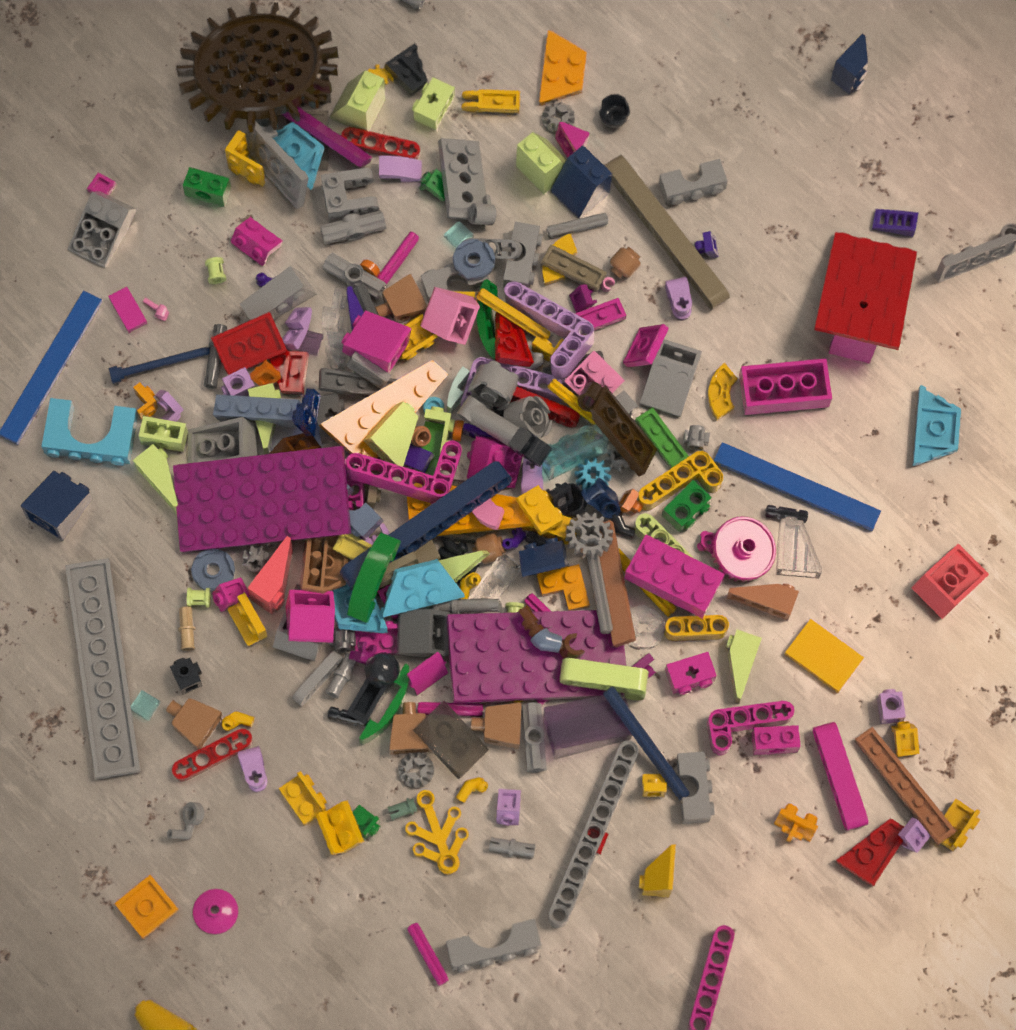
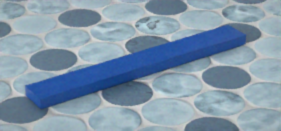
M83 290L0 429V437L19 445L103 303L102 299Z
M723 442L714 459V462L721 467L870 531H873L881 513V510Z

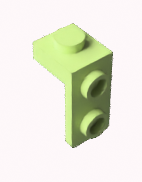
M431 406V410H425V420L445 423L440 456L443 445L450 441L448 440L449 432H453L455 419H452L451 413L444 412L443 408Z

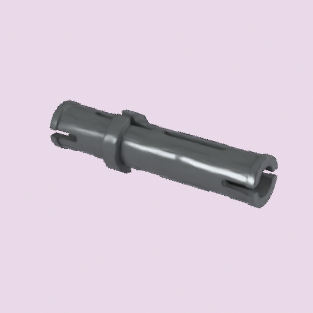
M214 324L213 336L227 331L226 325ZM211 340L208 346L210 353L204 387L216 389L221 359Z

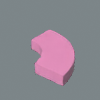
M490 498L472 512L483 525L498 530L505 511L502 507L495 505Z

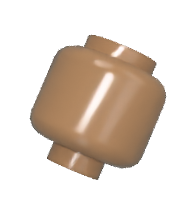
M622 247L610 259V265L613 267L610 271L618 278L622 276L630 278L640 267L641 262L639 259L641 257L630 247Z
M491 533L476 538L475 547H472V552L488 551L490 554L481 561L482 564L486 565L501 560L503 553H506V549L502 545V537H497L496 534Z

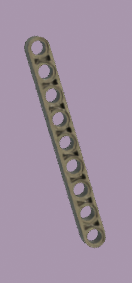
M619 155L606 163L604 166L612 173L611 183L683 276L687 277L688 282L707 307L713 310L728 300L730 295L726 287L625 157Z

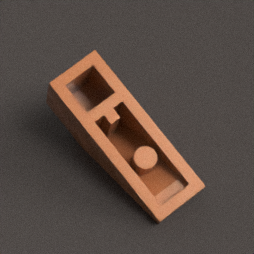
M789 584L736 587L729 589L726 598L789 620L799 591Z

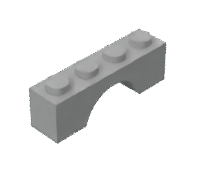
M535 919L513 924L509 938L502 945L495 948L481 947L474 943L468 935L446 941L452 970H458V973L469 971L471 966L480 964V967L490 966L494 964V960L502 959L503 962L510 961L516 958L515 955L522 953L525 956L538 953L537 950L541 949L542 946Z

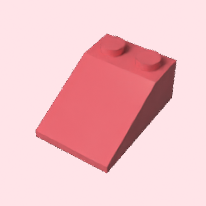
M288 536L248 586L250 600L270 614L275 610L278 611L285 602L284 598L293 554L291 538Z
M958 543L915 583L912 589L943 619L989 573Z

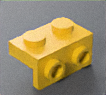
M423 314L404 324L411 328L409 343L400 359L406 358V360H409L417 355L416 351L423 347L425 349L435 343L434 339L438 336L420 326L424 317Z
M537 485L518 496L516 502L541 536L554 527L556 529L560 528L563 515L550 502L549 494Z
M955 799L944 816L955 828L956 833L941 844L951 851H954L957 846L962 848L969 838L965 834L969 828L975 829L980 821L977 816L981 811L978 809L974 811L958 799Z

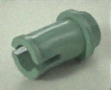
M406 798L407 801L388 806L389 813L399 810V812L390 815L392 821L408 814L414 815V812L418 811L414 799L409 800V798Z

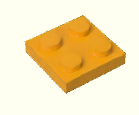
M151 875L114 903L143 940L179 911Z

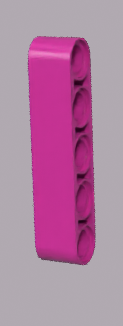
M834 721L813 727V736L845 830L848 831L868 825L867 813L837 724Z
M727 925L719 926L712 936L688 1023L689 1030H696L693 1026V1021L697 1019L705 1023L704 1030H709L735 935L733 929ZM718 933H727L729 941L721 942L717 937ZM715 953L720 954L723 957V963L715 964L711 956ZM709 975L714 976L717 979V985L709 986L705 978ZM703 997L708 998L711 1001V1007L707 1009L701 1007L699 999Z

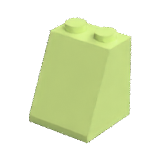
M365 70L349 81L332 111L330 119L349 127L370 131L385 102L384 78Z
M532 132L517 144L516 167L543 194L547 193L553 187L567 159L546 138Z

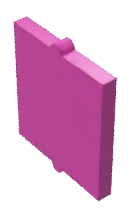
M439 652L407 673L410 681L409 685L413 688L416 695H419L448 674L445 666L446 662L442 659Z

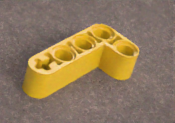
M697 451L642 487L637 501L643 505L642 510L650 511L684 489L692 480H698L707 492L715 493L721 488L723 473L708 453ZM701 460L705 463V466L699 467L695 464V461ZM685 472L688 477L680 478L677 473ZM715 477L718 483L712 484L708 481V478ZM666 483L671 488L663 490L660 488V484ZM644 496L647 498L652 496L651 501L649 499L644 500Z

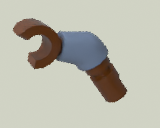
M528 606L518 611L524 619L521 625L525 630L530 631L528 633L531 637L530 641L539 650L559 652L560 650V655L563 659H580L585 653L584 650H574L569 645L573 644L577 638V633L569 634L565 639H562V636L550 632L542 624L538 625L539 620Z

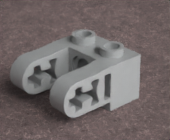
M361 168L321 175L329 223L341 221L343 217L349 214L364 215L379 211L377 197L371 196L347 200L345 191L348 188L371 184L374 181L372 169Z

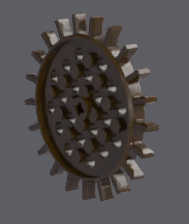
M255 2L250 3V14L240 17L236 16L235 11L231 7L227 8L229 21L222 25H219L211 17L207 19L208 28L212 31L207 37L194 31L190 33L192 42L200 45L197 50L180 49L181 58L193 61V65L176 66L178 77L194 76L192 80L179 83L181 95L198 90L199 94L188 99L189 108L194 110L207 103L209 107L203 112L205 121L209 123L220 112L226 115L224 119L226 130L231 129L236 118L247 119L249 133L254 132L257 119L269 118L273 130L278 129L277 116L286 112L298 122L300 121V116L296 107L303 102L316 110L319 108L318 99L312 95L315 89L331 94V82L321 80V76H339L338 64H323L324 60L339 58L337 46L320 49V46L333 41L331 31L327 30L314 36L312 32L320 27L318 17L315 16L302 25L298 22L302 17L299 7H296L289 17L280 15L278 2H274L270 14L258 13Z

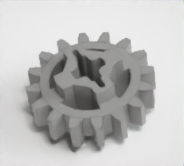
M585 512L584 517L577 514L576 519H571L569 526L566 528L565 541L569 542L568 548H575V555L581 552L582 558H585L586 554H588L591 559H594L596 553L601 557L603 551L608 552L609 545L613 541V530L609 529L610 522L604 524V517L602 516L598 519L596 518V513L592 517L587 512Z

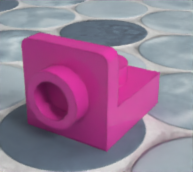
M241 577L219 584L212 592L213 601L221 612L225 611L229 606L239 603L237 596L243 593L247 595L248 599L250 598L248 589Z

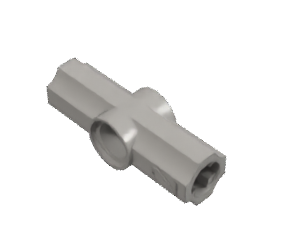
M380 210L364 215L349 214L343 217L341 221L321 225L320 229L326 245L345 239L348 241L359 240L365 234L386 229L384 215Z
M333 252L328 255L323 265V270L346 282L347 286H351L353 289L365 284L370 297L376 300L382 296V292L387 286L382 280L364 271L359 264H352ZM352 274L359 275L356 279H352L349 276Z
M536 702L522 705L527 772L546 771L542 705ZM536 733L540 736V740L532 742L528 736Z

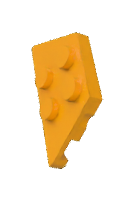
M548 30L539 98L540 106L546 105V102L554 99L558 101L565 99L569 95L580 94L583 89L587 52Z

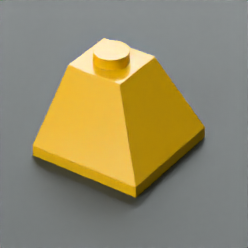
M671 844L645 869L644 875L639 876V888L643 889L642 895L670 897L673 890L676 845Z

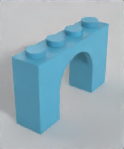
M50 398L41 446L44 454L53 458L68 456L72 460L84 458L94 463L109 461L118 466H122L124 463L130 464L138 420L136 408L114 406L111 428L107 436L97 443L85 444L71 436V424L74 413L72 400Z

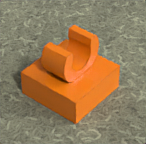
M267 360L259 367H255V370L250 373L251 380L259 386L274 384L281 378L280 372Z
M634 489L625 491L619 501L622 514L629 511L634 514L640 513L643 505L636 500L639 492Z

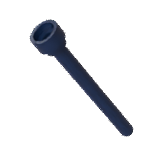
M202 347L126 368L109 367L112 384L120 383L126 376L209 355L210 348Z

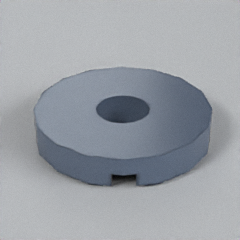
M469 239L463 241L455 249L453 254L454 269L464 279L472 281L481 280L490 275L494 269L495 255L488 243L478 241V239ZM475 255L479 257L480 261L472 264L468 261V258Z
M207 549L199 553L191 567L192 577L197 586L203 590L210 588L211 592L219 584L234 580L236 572L234 561L230 555L219 549ZM211 565H216L220 568L216 575L207 573Z

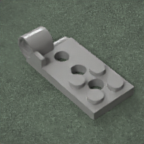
M269 118L257 119L254 132L250 136L248 156L254 162L263 166L266 176L293 206L299 209L304 206L309 177L273 139L278 136V133L271 127Z
M441 138L438 141L447 218L469 220L471 224L492 226L496 220V208L491 204L490 195H486L479 141ZM459 156L463 158L465 164H461L457 160V157ZM459 176H464L467 179V183H463ZM462 195H466L470 199V203L465 202L462 199Z
M1008 223L1004 225L998 238L976 247L968 246L955 255L953 253L945 255L935 274L937 282L940 283L1014 254L1016 250V224Z

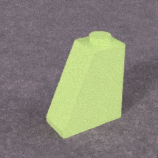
M404 401L397 403L363 441L383 461L403 467L419 416L409 403Z

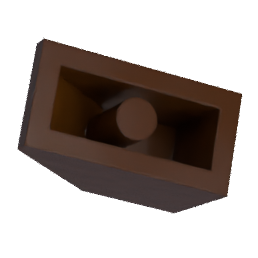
M311 432L282 438L269 454L318 449L321 446Z

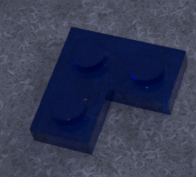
M306 388V393L302 397V404L297 403L296 410L292 414V421L306 436L315 437L321 395L315 389Z

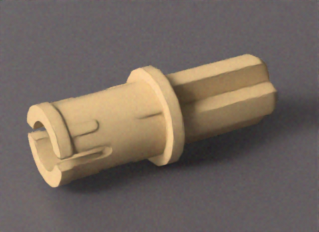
M184 606L179 609L180 627L178 631L181 634V650L193 651L195 650L194 631L196 628L193 626L192 608Z

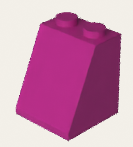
M365 310L362 317L358 315L352 325L354 327L352 332L345 334L341 342L343 344L342 352L352 357L356 351L387 373H390L409 343L411 328Z

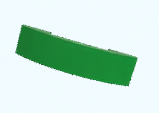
M488 279L483 280L480 290L484 288L498 297L497 285ZM477 300L480 306L476 315L479 335L486 351L495 360V330L492 309Z
M384 533L379 534L369 550L356 579L347 615L365 623L369 622L376 604L373 601L389 562L395 558L401 540Z
M406 663L400 671L398 679L394 682V687L399 690L379 723L370 719L359 737L360 744L365 745L381 735L393 722L394 715H398L409 688L407 673L410 671L409 665Z

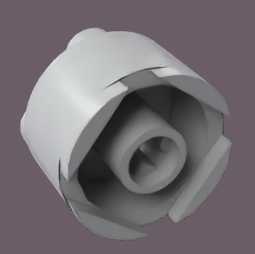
M489 361L488 364H482L478 367L468 392L471 391V396L489 409L495 406L498 407L497 410H505L509 406L516 390L519 377L517 374L502 368L500 363Z
M528 396L511 402L504 410V419L519 428L522 427L533 434L534 437L542 438L547 436L552 428V420L548 418V413H550L549 407L538 396Z

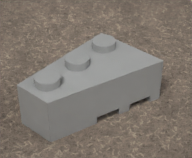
M289 266L241 302L240 305L250 320L267 312H270L275 320L314 297L317 293L304 274Z

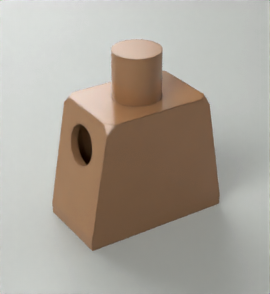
M408 274L382 292L384 303L375 307L379 316L386 317L391 315L393 321L403 323L412 320L420 314L424 316L427 304L412 275Z
M191 698L183 706L173 700L166 709V712L175 717L171 723L174 730L196 750L204 746L223 718L221 711Z
M415 702L402 703L403 714L394 715L390 755L417 752L433 753L425 713L416 714Z
M521 703L485 707V718L472 717L471 731H484V742L519 749Z

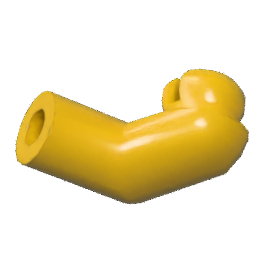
M470 573L461 579L459 588L465 596L461 599H468L470 590L480 584L481 577L478 573Z
M481 777L466 780L456 798L465 803L471 792L477 790L482 793L485 792L488 788V783Z

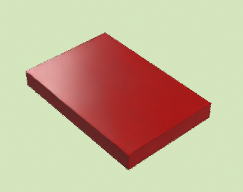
M270 312L211 337L227 375L243 368L248 369L287 351Z

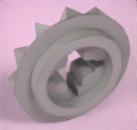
M553 101L542 112L544 126L554 133L557 132L560 122L558 118H553L556 111L563 115L561 122L572 126L575 122V112L571 109L570 105H566L562 101L560 103Z
M417 752L409 753L402 758L399 765V776L407 786L420 788L432 780L434 765L428 755ZM413 762L418 767H423L420 770L421 778H419L415 772H410V770L413 769Z

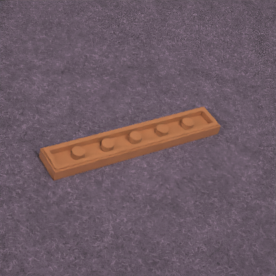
M608 520L603 523L610 522L609 529L613 530V541L609 545L608 552L603 551L600 563L613 626L611 637L613 646L617 648L636 641L614 523Z
M873 727L855 739L854 742L937 845H940L956 833L955 828Z

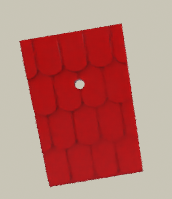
M835 232L814 327L816 331L832 334L828 354L870 364L877 345L899 350L917 251L906 247L893 246L885 242L872 241L868 238L851 236L843 232Z

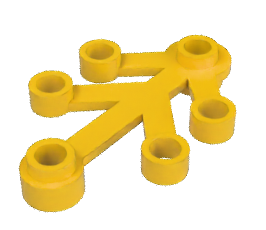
M422 790L417 795V804L425 810L432 832L419 827L416 822H408L405 826V831L409 836L416 835L437 845L440 854L427 849L420 842L413 846V854L416 857H426L436 862L438 869L442 873L453 874L460 865L457 854L463 842L469 837V832L466 828H458L455 832L456 839L450 850H448L446 841L455 822L461 817V810L455 806L451 807L448 810V817L441 830L433 808L435 802L434 794L429 790ZM428 797L430 799V802L428 804H423L421 801L422 798ZM453 810L459 813L455 818L450 815ZM414 825L416 831L411 833L408 831V827ZM460 831H464L466 833V837L459 838L458 833ZM418 846L424 848V851L420 854L415 851ZM451 860L453 864L451 867H446L444 862Z

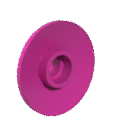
M210 889L202 893L195 901L193 918L202 931L209 934H222L231 929L238 918V905L235 898L227 891ZM217 906L219 908V912L217 914H212V907Z

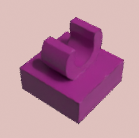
M587 284L579 285L569 294L575 313L591 308L597 303V300H592L591 294L594 292L588 289Z
M360 641L358 651H350L348 659L365 665L366 661L376 653L377 646L369 645V649L366 651L367 642Z
M650 653L631 666L648 670V678L656 673L649 665L655 660Z

